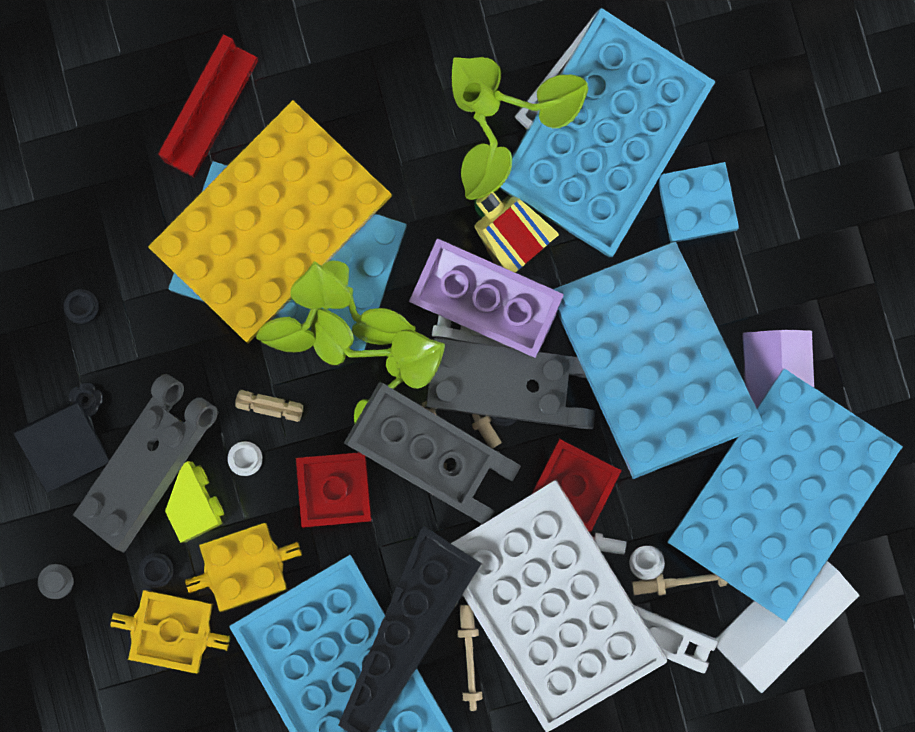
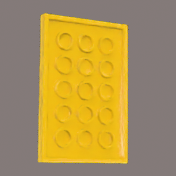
M292 100L148 248L242 339L249 343L257 335L258 330L265 323L272 320L292 299L290 295L292 285L309 269L312 263L316 261L322 266L325 262H328L392 197V194Z

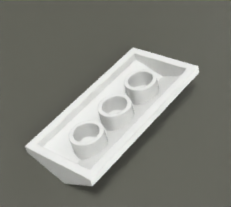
M826 561L787 622L753 601L715 638L718 640L716 648L760 693H763L859 594L842 574Z

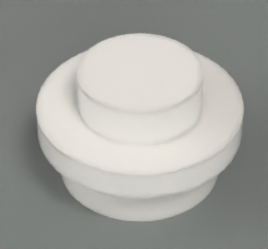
M239 442L229 451L228 464L231 470L238 475L250 476L256 473L262 465V452L257 445L251 442Z
M641 546L632 553L629 564L632 573L637 578L652 580L662 573L665 562L662 553L657 548Z

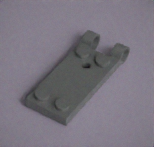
M434 338V341L444 343L445 348L438 370L428 383L425 408L579 429H594V410L565 407L569 375L587 378L578 357L538 352L537 357L534 358L513 348ZM529 380L538 382L539 389L537 392L532 393L528 391L526 385Z
M169 374L161 375L155 380L151 389L153 397L73 514L113 548L123 553L147 520L205 431L212 426L217 418V408L203 398H196L189 403L185 410V422L170 413L169 411L173 405L181 399L184 386ZM158 440V448L152 451L154 443Z
M381 382L377 385L344 444L482 524L489 521L495 511L472 497L489 468L511 481L514 480L521 468L516 462ZM453 458L455 460V467L450 471L445 470V460Z

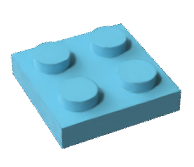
M725 162L660 175L658 185L670 243L737 231L739 229Z

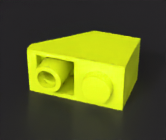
M190 461L185 462L179 470L165 511L180 543L188 542L223 524L220 516L224 515L223 509L216 496L210 498L205 488L209 481L201 465L195 467L194 463Z

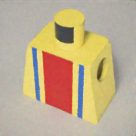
M491 192L487 196L476 200V204L485 214L475 225L477 233L494 264L514 273L559 235L556 230L517 197L509 195L500 201L496 194Z

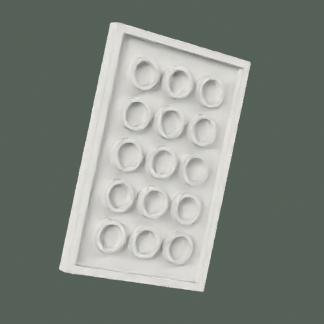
M557 479L451 543L483 563L463 596L545 732L551 731L667 663L666 657Z

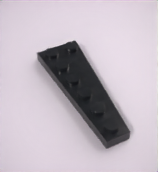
M425 526L422 527L338 726L347 732L378 731L483 563Z

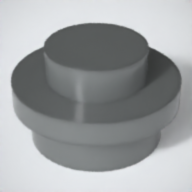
M61 564L45 567L38 578V586L41 593L50 599L65 597L70 593L74 584L71 571Z

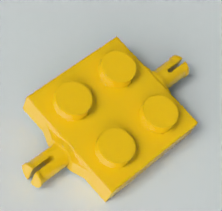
M263 523L199 545L205 563L204 574L185 579V583L189 586L187 587L189 593L209 587L215 595L219 611L223 612L288 590L282 573L283 561L302 556L299 549L300 546L298 542L278 548L272 541L267 524Z
M143 590L140 607L134 617L114 612L112 619L123 622L111 621L112 628L131 631L132 644L128 660L196 674L199 672L202 654L207 646L227 651L229 644L226 643L230 642V636L210 633L209 621L213 607L212 603Z

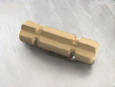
M244 390L238 392L235 406L238 409L247 411L253 409V412L278 418L285 416V419L296 422L300 421L303 413V405L301 403L293 401L285 403L284 399L261 394L254 396V393Z

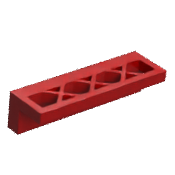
M224 34L158 153L165 163L194 178L258 62L256 56L236 47L233 39Z

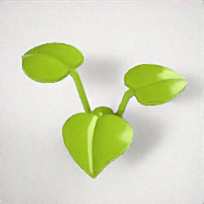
M484 57L453 58L452 88L455 102L462 110L475 112L474 119L480 123L490 141V146L488 144H479L473 147L464 158L461 177L467 199L475 200L495 192L503 185L510 174L512 154L505 147H497V139L485 120L486 116H492L498 111L500 101L532 111L540 110L539 119L542 124L552 129L561 128L572 122L582 108L588 92V83L583 78L576 75H558L549 78L537 90L539 103L532 104L496 91L500 84L501 71L498 64L492 59Z
M314 261L309 269L294 282L290 291L291 298L296 303L310 309L306 321L300 324L291 317H280L270 320L258 330L256 338L277 350L285 352L305 351L311 348L315 342V334L308 329L312 325L317 309L322 307L327 310L329 308L342 309L349 306L351 317L356 321L352 326V333L360 340L371 344H392L393 338L398 332L402 330L414 331L415 326H412L402 315L389 309L375 308L363 312L362 315L358 314L353 299V288L348 287V265L340 261H328L321 266Z
M323 308L317 309L311 325V331L315 334L314 349L319 357L328 364L339 365L344 362L346 355L351 358L388 356L386 368L392 376H396V379L388 385L392 389L396 388L401 382H405L408 386L417 389L426 386L437 372L445 348L444 343L431 340L416 331L402 330L394 336L391 348L354 351L350 349L354 337L348 324L337 314ZM363 399L358 402L354 412V423L358 420L369 400Z

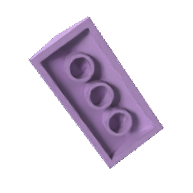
M437 239L409 302L536 358L551 328L564 294Z
M773 330L742 333L744 384L756 408L784 368L814 387L812 331Z

